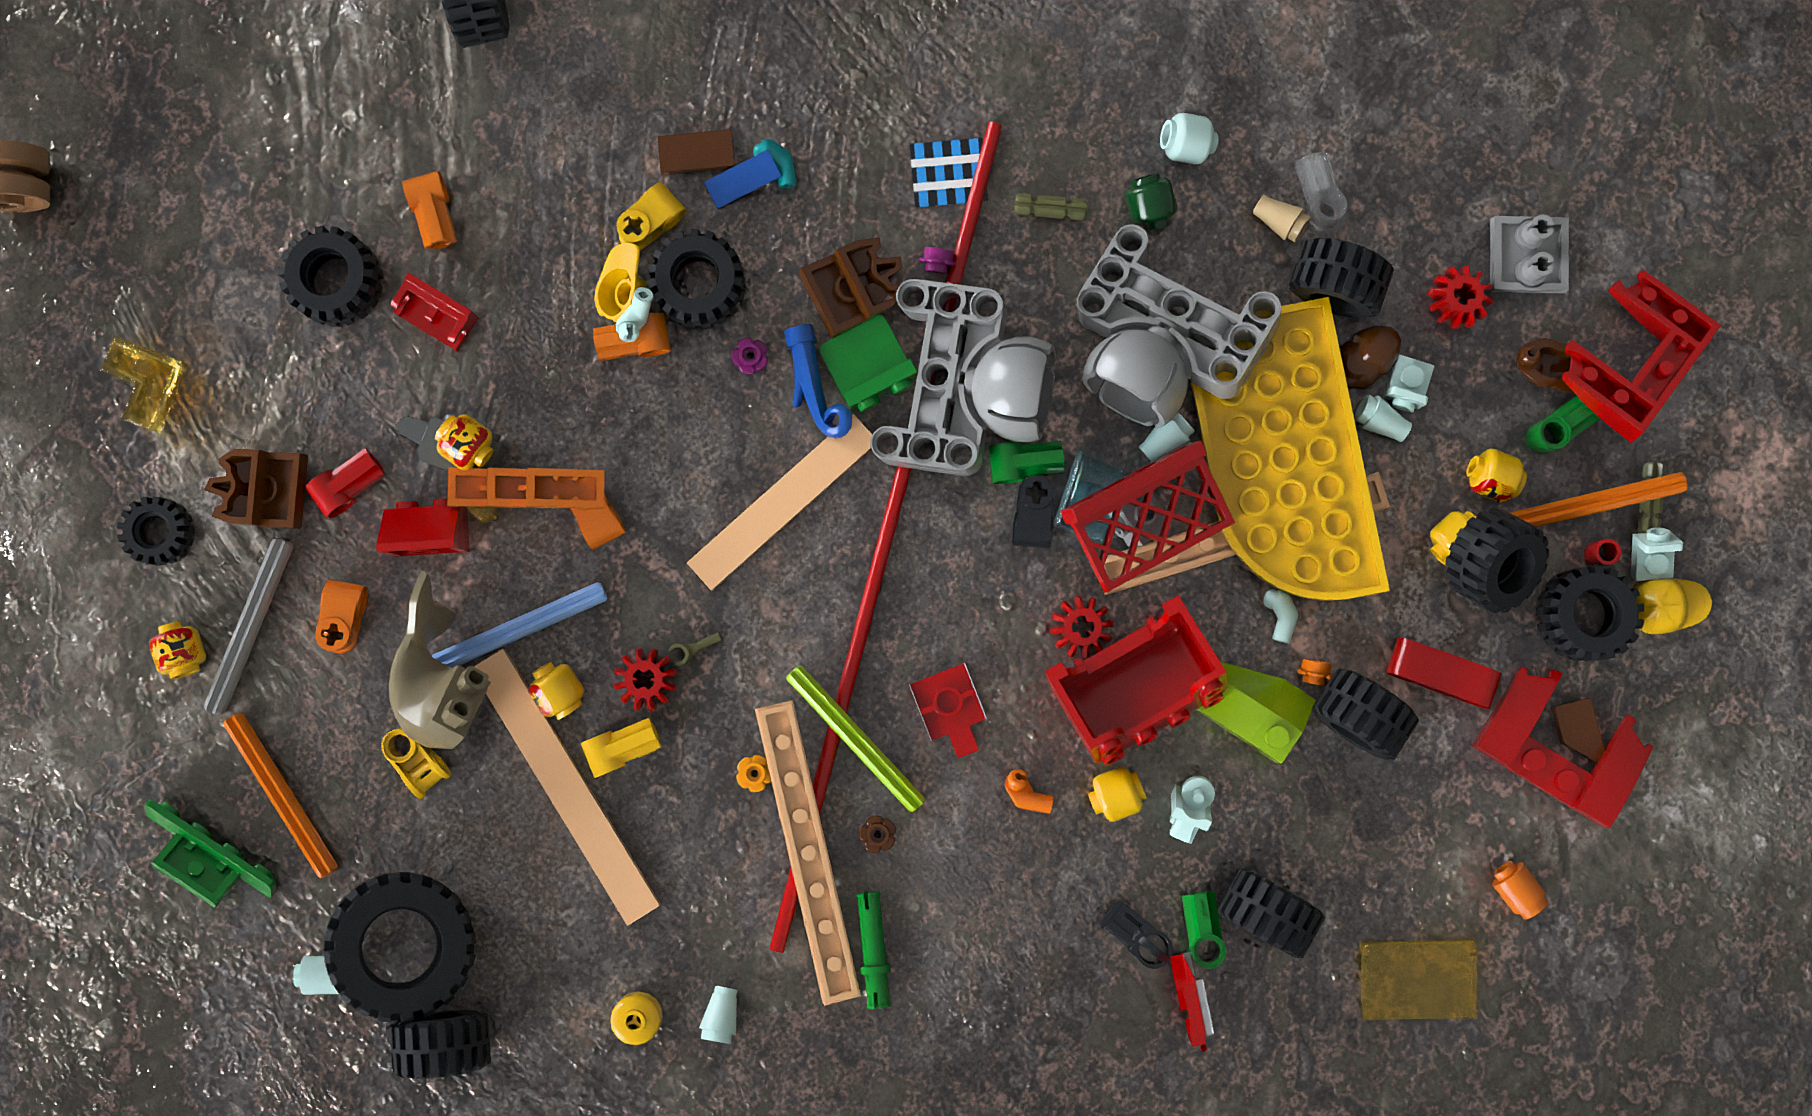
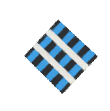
M983 138L910 144L915 207L967 203ZM986 186V190H985L983 202L988 201L987 186Z

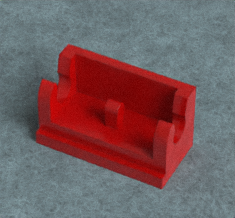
M408 272L390 306L395 308L393 313L458 352L479 317L470 309Z

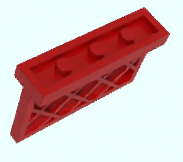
M1201 440L1187 443L1060 510L1065 523L1071 524L1104 592L1115 589L1235 523L1203 457L1207 452ZM1195 467L1202 479L1199 493L1182 488L1186 472ZM1174 478H1176V481H1175V484H1174V485H1173V484H1170V483H1167V482L1173 480ZM1159 486L1172 491L1167 511L1150 505L1154 489ZM1145 494L1143 502L1135 500ZM1179 494L1197 499L1191 519L1174 513ZM1204 502L1215 506L1221 521L1211 526L1198 522ZM1126 504L1141 508L1135 528L1118 522L1121 508ZM1148 511L1165 516L1159 536L1142 531ZM1113 512V513H1112V516H1111V519H1108V518L1103 517V516H1105V515H1107V514ZM1172 519L1189 525L1185 540L1180 543L1166 539ZM1094 521L1109 525L1103 545L1092 542L1084 526ZM1196 527L1203 529L1202 531L1195 534ZM1116 528L1133 533L1128 553L1110 548ZM1140 536L1157 542L1154 555L1149 560L1135 557ZM1164 545L1171 546V548L1163 551ZM1095 549L1101 551L1100 556H1098ZM1108 553L1125 559L1121 575L1110 580L1104 568ZM1132 562H1136L1139 564L1138 566L1131 569Z

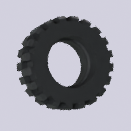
M398 871L380 874L370 880L363 881L354 887L347 896L343 897L327 924L323 949L329 979L345 1003L351 1005L356 1009V1012L366 1017L371 1016L377 1018L378 1021L390 1023V1021L412 1022L414 1018L421 1016L426 1018L436 1013L435 1010L443 1004L448 1005L455 998L453 995L460 987H464L469 978L467 974L470 967L474 965L476 956L474 954L476 934L473 931L471 916L462 904L461 899L453 891L439 881L422 874ZM398 909L411 910L424 916L432 925L437 939L436 954L429 968L419 977L403 983L388 982L375 976L367 967L362 953L363 938L370 924L380 915Z

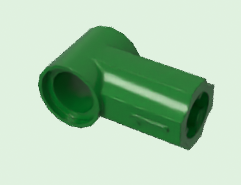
M1575 395L1544 419L1532 424L1526 432V443L1533 452L1548 454L1565 447L1572 438L1600 418ZM1544 427L1552 431L1554 435L1553 443H1549L1543 435Z
M1061 441L1022 445L1021 442H1008L988 446L992 484L1015 483L1026 480L1025 478L1031 476L1065 473Z
M1215 891L1182 895L1189 940L1188 952H1190L1191 959L1205 969L1216 968L1224 962L1226 947L1222 940ZM1212 940L1217 947L1216 955L1211 960L1203 961L1198 956V946L1202 941Z

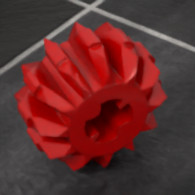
M1464 265L1459 272L1455 267L1451 266L1445 270V276L1439 274L1433 279L1436 288H1431L1427 295L1437 300L1429 306V310L1441 311L1442 314L1437 319L1438 323H1443L1450 318L1451 329L1459 328L1462 323L1467 328H1471L1475 325L1476 319L1483 320L1488 315L1484 307L1492 305L1494 299L1484 295V293L1492 289V284L1486 283L1481 285L1479 281L1483 278V272L1478 271L1471 276L1469 265ZM1457 291L1463 293L1460 296L1461 298L1466 297V302L1463 304L1458 302L1460 297L1455 299L1454 293Z
M1075 596V610L1072 609L1068 602L1063 601L1060 603V606L1066 613V616L1059 613H1053L1051 619L1062 623V626L1050 628V634L1062 633L1064 637L1058 640L1055 646L1059 649L1066 643H1070L1071 645L1067 651V656L1070 658L1074 657L1077 648L1080 647L1082 659H1087L1090 655L1088 645L1092 647L1094 652L1098 653L1103 648L1097 639L1104 642H1111L1112 636L1102 632V628L1113 627L1114 621L1107 620L1101 622L1100 617L1109 610L1104 606L1095 613L1093 609L1096 605V598L1091 597L1087 602L1086 608H1083L1081 596ZM1077 617H1082L1084 623H1090L1091 631L1085 632L1086 638H1081L1079 632H1073L1072 624L1078 623Z
M642 648L635 649L637 662L630 656L624 655L622 660L629 668L627 670L615 668L614 670L616 675L625 676V681L615 683L614 689L622 690L627 688L628 690L622 695L620 700L623 703H627L635 696L633 709L636 711L641 710L645 699L649 711L657 709L655 697L663 704H668L670 699L663 690L676 691L678 687L673 683H667V678L677 676L678 671L676 669L664 671L671 658L665 656L656 663L658 650L654 648L650 650L647 661ZM641 671L644 673L652 671L655 678L650 679L654 681V685L651 688L648 686L639 687L637 681L642 679L637 677Z

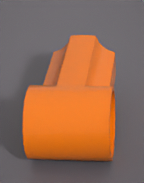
M440 171L402 181L406 200L411 211L416 216L424 248L427 250H439L458 242L447 203L450 202L448 190Z
M649 313L646 324L639 330V337L633 342H624L619 338L616 324L593 328V339L598 360L606 361L633 355L652 357L671 352L665 314Z

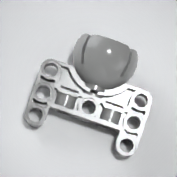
M1130 224L1121 227L1115 234L1077 297L1078 318L1081 325L1106 338L1090 353L1084 366L1082 380L1091 393L1097 394L1105 379L1099 392V399L1103 404L1134 422L1145 426L1154 425L1160 428L1169 423L1179 412L1186 397L1189 379H1192L1193 384L1222 399H1230L1241 391L1279 327L1281 302L1271 292H1258L1248 300L1239 315L1145 267L1149 258L1148 235L1141 226ZM1129 243L1141 246L1138 250L1131 252L1123 249ZM1111 273L1122 276L1116 282H1109L1104 279ZM1097 303L1103 306L1096 313L1085 310L1090 304ZM1179 306L1187 310L1182 316H1175L1169 312L1172 308ZM1265 309L1273 315L1268 319H1261L1255 316L1254 313ZM1247 340L1254 347L1250 350H1240L1235 344L1239 341ZM1228 371L1234 374L1235 378L1232 381L1223 382L1216 376L1220 372Z
M920 279L904 281L896 292L898 305L910 319L927 322L908 428L894 426L878 428L870 439L872 452L884 463L892 466L970 476L975 474L982 465L987 436L985 431L988 429L1002 438L1016 442L1040 440L1043 436V429L1047 425L1052 402L1055 372L1048 366H1054L1055 347L1045 340L1034 337H1014L1003 341L1008 311L1000 294L995 290ZM912 294H924L923 302L919 306L909 307L907 305L908 299ZM953 297L961 299L957 310L953 312L944 311V304L948 299ZM988 302L998 304L997 311L992 316L983 317L980 315L981 307ZM965 333H967L966 342H965V348H964V354H963V358H962V351H963ZM936 371H948V378L943 384L938 386L931 384V377ZM953 405H955V406H954V411H953L951 429H950V431H949L952 409H953ZM891 437L897 438V449L891 454H883L882 445L885 440ZM923 444H935V452L931 458L926 460L919 459L918 451ZM962 448L971 449V460L965 465H957L955 463L956 453Z

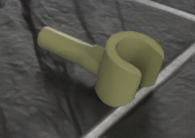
M717 632L691 644H673L669 647L668 652L675 651L678 648H682L685 652L684 660L673 665L681 666L690 663L694 654L720 642L721 638Z

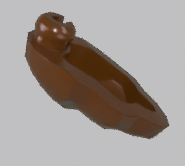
M1383 325L1368 327L1355 333L1349 341L1339 347L1348 389H1366L1393 367L1401 350V338L1396 330Z
M1543 338L1528 342L1519 349L1516 356L1517 368L1528 381L1541 388H1553L1565 393L1573 392L1562 380V375L1565 371H1570L1571 356L1565 353L1567 343Z

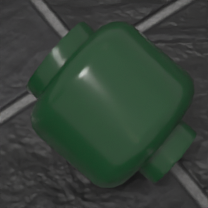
M1159 173L1132 180V187L1128 188L1125 192L1132 222L1136 225L1146 224L1148 231L1169 225L1168 217L1173 216L1178 210L1171 181L1168 178H1160Z

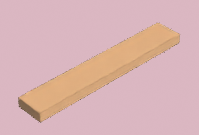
M853 414L851 429L845 436L836 439L827 437L694 555L687 564L707 587L713 591L871 450V432Z

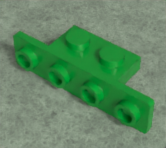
M151 799L145 803L146 816L174 834L152 861V866L214 908L219 905L239 879H242L269 898L276 892L275 881L272 880L274 875L260 864L251 866L241 859L243 855L232 845L224 843L221 846L210 839L212 835L207 829L198 823L193 822L189 825L180 819V813L166 802L158 804Z

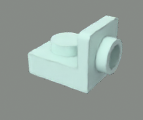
M1399 354L1392 367L1383 399L1392 401V407L1405 412H1414V409L1418 410L1426 406L1429 397L1425 395L1435 365Z
M1650 528L1647 530V533L1633 534L1631 577L1635 581L1673 578L1675 551L1683 550V542L1665 528Z

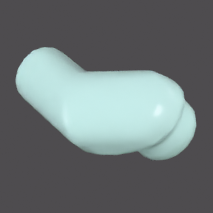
M640 287L635 290L631 305L616 322V331L619 333V338L624 342L635 341L639 337V330L647 322L653 298L652 292L647 288Z
M1270 589L1265 593L1263 602L1266 607L1274 610L1278 618L1272 640L1290 645L1298 619V611L1290 594L1281 590Z

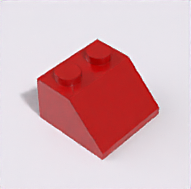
M448 499L433 500V506L419 507L418 501H401L395 503L396 509H384L376 543V549L379 553L403 557L470 552L467 507L447 506Z

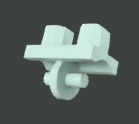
M1192 776L1184 782L1182 787L1175 784L1171 793L1170 822L1173 825L1170 829V835L1189 844H1192L1199 828L1208 831L1212 823L1211 803L1214 801L1215 790L1212 782L1206 777Z

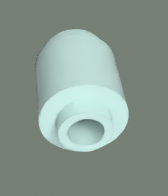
M304 956L301 964L295 965L293 974L294 986L300 987L303 995L338 994L329 979L324 956Z

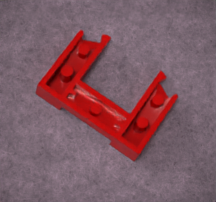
M1645 270L1637 274L1638 284L1625 289L1621 280H1619L1608 290L1641 325L1660 340L1632 381L1627 380L1574 340H1571L1565 347V353L1571 356L1570 371H1565L1562 375V380L1582 402L1630 443L1645 432L1721 327L1718 322Z
M1520 667L1471 747L1600 827L1611 828L1653 749L1652 745L1647 744L1644 746L1632 729V726L1637 723L1630 714H1626L1605 747L1600 760L1594 765L1591 772L1588 773L1529 736L1563 673L1557 670H1548V677L1527 675V667Z

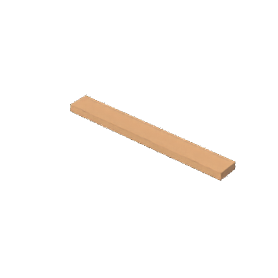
M1379 472L1366 475L1373 512L1389 508L1390 505ZM1196 528L1195 534L1202 531L1203 529ZM1223 530L1115 589L1104 592V595L1113 594L1235 556L1236 553L1227 541ZM1187 531L1169 536L1166 539L1180 543L1185 540ZM1153 541L1144 546H1137L1135 557L1144 560L1152 558L1157 542ZM1164 545L1163 551L1171 548V546ZM1112 554L1107 556L1104 568L1110 580L1121 575L1125 563L1124 558ZM1132 562L1131 569L1138 566L1139 564L1136 562Z
M501 649L474 666L489 676L488 680L491 683L486 691V695L626 925L632 924L659 907L661 903L548 718L541 713L528 693V685L506 649Z
M793 700L756 708V717L822 1002L826 1006L859 997L861 993Z

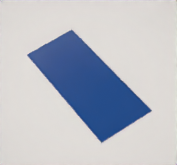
M766 150L705 181L704 184L718 209L781 177V174L769 150Z

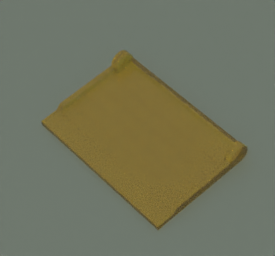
M1475 940L1360 942L1363 1020L1476 1018L1477 948Z

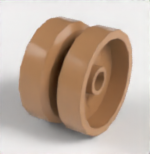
M0 140V212H31L49 207L50 185L41 179L48 175L50 171V155L45 148L25 142Z

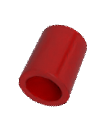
M1612 539L1591 542L1584 550V558L1591 566L1612 565L1621 557V547ZM1600 546L1606 551L1605 560L1599 555Z

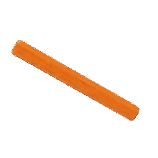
M1678 472L1509 513L1535 527H1540L1683 493L1688 490V485L1684 473Z
M236 713L223 722L225 729L319 878H324L336 871L338 868L336 861L245 715Z

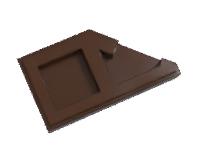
M1583 698L1551 706L1560 743L1591 760L1594 764L1598 763L1605 749L1591 698Z

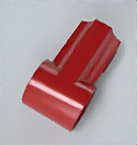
M364 448L335 470H327L313 478L305 486V490L326 519H332L354 504L356 496L386 476V473L372 453Z

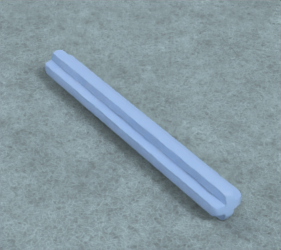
M596 582L435 653L432 657L450 667L463 665L607 600L606 591L601 583Z

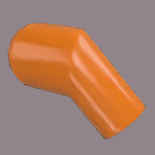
M1020 769L1012 770L1005 779V789L1014 805L1020 809L1050 814L1053 796L1034 792L1027 779V773Z

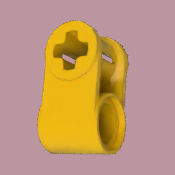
M658 182L620 215L616 224L621 244H636L640 251H643L664 232L674 227L684 217L687 209L662 182ZM631 226L636 230L640 228L641 234L638 236L634 232L629 234L628 228Z
M402 728L394 729L384 736L381 744L384 756L399 773L407 788L418 799L422 800L426 796V791L442 778L448 779L452 776L446 763L435 751L410 739L403 733ZM400 734L406 736L410 741L411 748L407 755L400 754L395 748V739ZM431 769V772L421 779V777Z

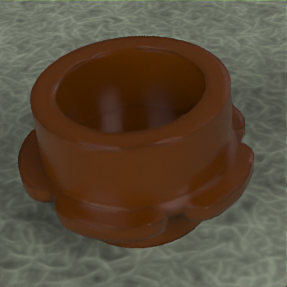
M872 816L866 820L865 825L861 826L859 838L860 841L865 843V848L872 853H879L880 850L887 851L895 843L894 834L896 833V828L891 820H884L881 816ZM876 831L881 832L882 835L880 838H876L874 836V833Z

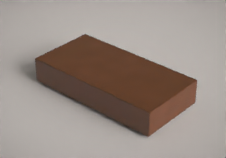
M731 129L657 136L662 175L725 170L735 166Z

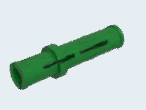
M880 891L856 894V898H858L864 966H861L860 970L861 975H865L867 1009L891 1007L887 973L891 969L890 963H886Z

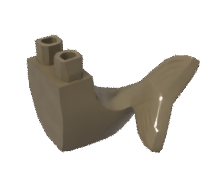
M421 570L409 601L407 633L395 654L390 671L389 700L392 711L403 733L410 739L429 748L453 749L465 738L491 681L488 680L489 676L473 666H468L467 668L460 665L450 667L431 656L427 649L428 643L442 635L450 627L456 615L445 605L433 601L430 577L428 573Z

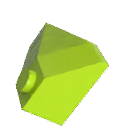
M1220 661L1227 672V688L1222 693L1224 699L1208 709L1201 706L1196 710L1272 762L1282 764L1302 735L1316 700L1285 679Z

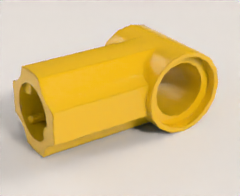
M651 718L644 719L616 732H612V730L580 743L594 778L624 767L626 762L638 757L640 758L662 747L660 737Z

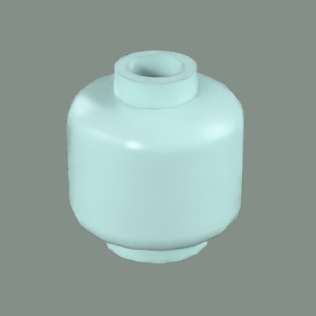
M1177 113L1171 120H1167L1164 123L1160 136V145L1172 161L1201 164L1207 159L1209 154H1213L1216 151L1218 134L1214 132L1213 123L1209 118L1188 113Z

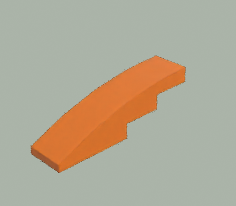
M448 468L447 506L604 508L605 470L551 468H469L461 470L459 468Z

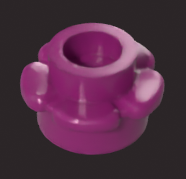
M925 247L923 258H919L921 263L926 264L925 271L947 274L948 268L955 266L953 262L954 252L951 250Z
M749 337L743 338L737 343V348L732 351V361L735 365L739 366L741 372L753 374L766 367L768 363V357L766 356L768 349L761 340L757 339L754 341ZM749 352L754 354L752 359L747 358Z

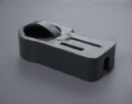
M1115 900L1110 905V910L1099 919V926L1103 929L1107 925L1106 930L1127 946V950L1142 965L1157 969L1165 966L1170 961V957L1173 954L1171 940L1166 934L1149 924L1122 900ZM1149 935L1161 937L1167 947L1166 953L1164 954L1145 937ZM1140 944L1160 959V961L1150 962L1145 960L1139 952Z

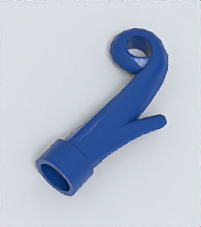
M802 324L786 329L784 331L788 349H791L794 365L795 383L792 405L795 408L800 407L804 395L810 413L819 430L828 437L842 438L851 429L852 414L843 404H834L827 409L814 344L817 340L813 325ZM838 414L839 423L836 426L833 424V419Z

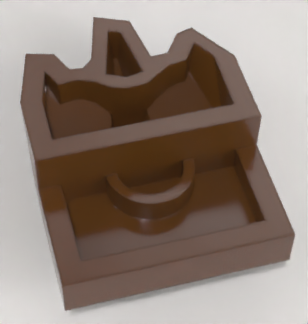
M879 237L857 240L838 248L834 254L806 265L798 272L831 338L881 314L895 305L897 301L896 292L900 285L890 283L888 278L902 269L901 256L883 259L877 257L876 252L881 247Z
M233 449L219 458V464L226 470V476L209 478L204 489L221 496L223 499L222 504L214 508L212 517L231 524L301 529L308 455L302 453L266 452L254 449Z

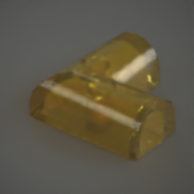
M114 336L100 371L135 384L121 419L161 433L188 364Z

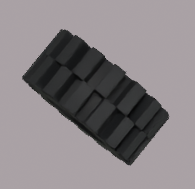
M155 496L153 498L143 497L140 498L141 502L133 501L130 503L131 510H123L120 515L125 518L124 523L118 522L117 529H122L123 533L117 535L118 542L125 544L121 548L125 553L131 554L130 558L145 564L163 566L166 565L165 563L173 564L177 562V556L184 557L188 553L184 548L186 545L192 546L194 540L189 539V534H195V527L189 526V522L193 520L191 515L184 513L186 509L182 505H178L172 500ZM154 517H161L169 526V534L163 543L152 546L145 540L143 529L148 520Z

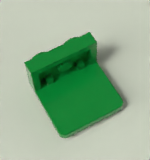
M877 315L822 343L819 347L820 355L851 413L858 409L861 413L870 410L880 403L879 398L890 392L898 395L914 385L912 381L917 379V371L911 359L907 360L886 318L882 315Z

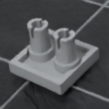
M1544 214L1536 217H1492L1490 219V284H1492L1490 292L1558 294L1568 292L1569 217H1550Z

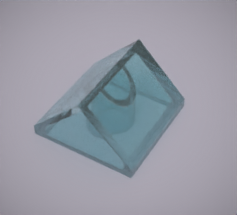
M1077 451L1072 458L1053 517V528L1076 535L1071 524L1065 523L1060 510L1128 474L1085 452ZM1109 514L1103 516L1105 518L1111 519ZM1094 521L1084 526L1090 540L1103 544L1109 525Z

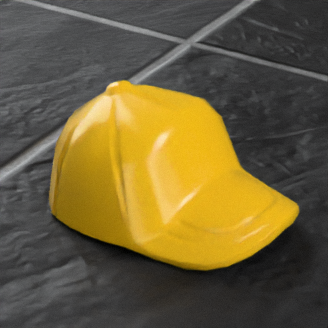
M622 243L615 246L606 259L597 283L594 297L597 312L600 316L612 319L614 322H617L618 318L631 305L637 288L644 287L649 289L647 282L638 275L640 249L636 244Z
M1663 578L1639 581L1633 587V589L1637 588L1641 595L1635 598L1637 604H1644L1645 612L1638 613V619L1644 620L1643 628L1639 629L1648 634H1666L1694 626L1705 620L1712 608V599L1708 590L1703 585L1694 581Z

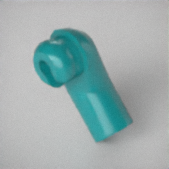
M763 139L761 143L754 146L753 156L769 150L781 174V177L778 178L779 188L787 189L797 186L793 158L788 150L772 139Z

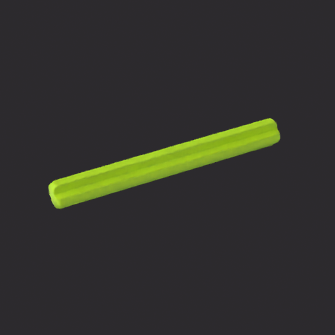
M795 667L787 675V681L908 811L914 812L925 801L924 796L804 667Z

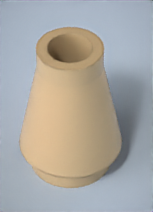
M1266 195L1260 198L1253 210V214L1259 217L1285 242L1289 239L1296 243L1311 220V217L1304 213L1305 209L1272 199Z

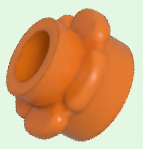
M1302 658L1301 668L1297 669V673L1303 675L1302 682L1325 685L1326 678L1331 679L1333 676L1331 675L1332 663Z

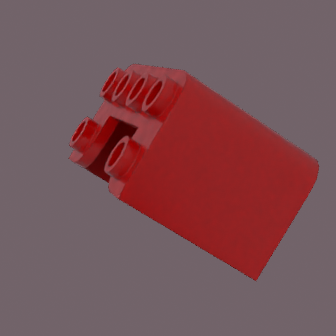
M1179 595L1162 604L1165 612L1157 617V621L1151 616L1146 619L1144 627L1086 660L1081 661L1080 657L1073 661L1075 668H1065L1062 662L1045 671L1050 688L1095 763L1113 764L1125 755L1124 750L1136 743L1139 747L1150 743L1158 736L1157 731L1169 724L1172 728L1177 727L1191 718L1190 712L1201 706L1208 709L1224 699L1222 693L1227 688V672Z

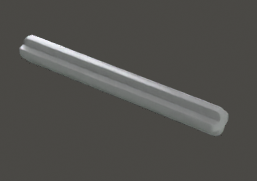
M274 537L270 543L204 703V709L213 714L223 715L226 713L293 550L291 542Z

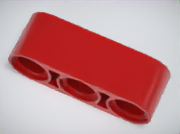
M1402 637L1397 638L1386 671L1387 674L1485 709H1490L1502 674L1489 667Z

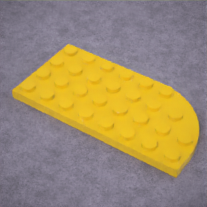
M1329 297L1281 306L1279 327L1241 391L1236 396L1230 399L1218 398L1207 390L1193 384L1192 379H1190L1202 442L1207 452L1205 455L1206 462L1235 521L1234 524L1223 529L1224 535L1239 559L1255 575L1271 586L1288 594L1305 599L1337 601L1388 592L1390 589ZM1265 309L1254 313L1255 316L1261 319H1268L1273 315ZM1242 340L1235 344L1240 350H1250L1254 347L1247 340ZM1223 371L1218 373L1216 377L1220 381L1229 382L1235 378V375L1231 372Z

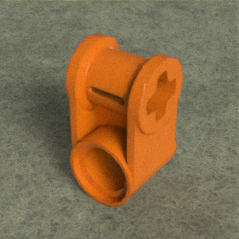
M605 493L604 508H571L577 519L579 529L592 550L626 533L619 515L612 504L609 503Z
M330 579L325 582L321 594V609L315 631V639L322 649L337 654H345L355 648L358 642L362 616L364 615L368 600V588L366 585ZM339 631L343 633L342 640L335 641L331 639L332 632Z

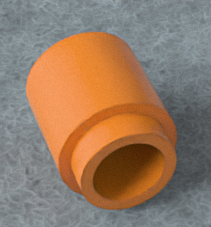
M1508 861L1498 867L1493 873L1496 878L1493 880L1492 886L1514 914H1520L1523 919H1529L1540 913L1548 905V900L1545 898L1546 891L1523 862L1514 864L1512 861Z

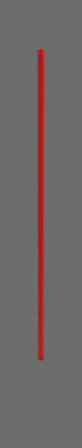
M988 122L954 250L953 262L955 266L949 268L946 283L961 285L1002 130V125L996 122ZM957 297L950 298L945 302L944 311H954ZM936 371L931 377L932 385H934L938 371ZM899 466L896 468L835 702L846 714L912 468ZM829 725L812 785L819 816L840 742V737ZM790 868L769 947L770 950L784 953L798 901L792 868Z

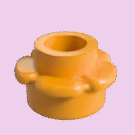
M754 755L752 758L745 757L739 762L737 766L739 772L736 775V779L742 788H749L751 792H760L766 788L767 783L771 782L765 757ZM752 770L758 771L757 777L751 776Z

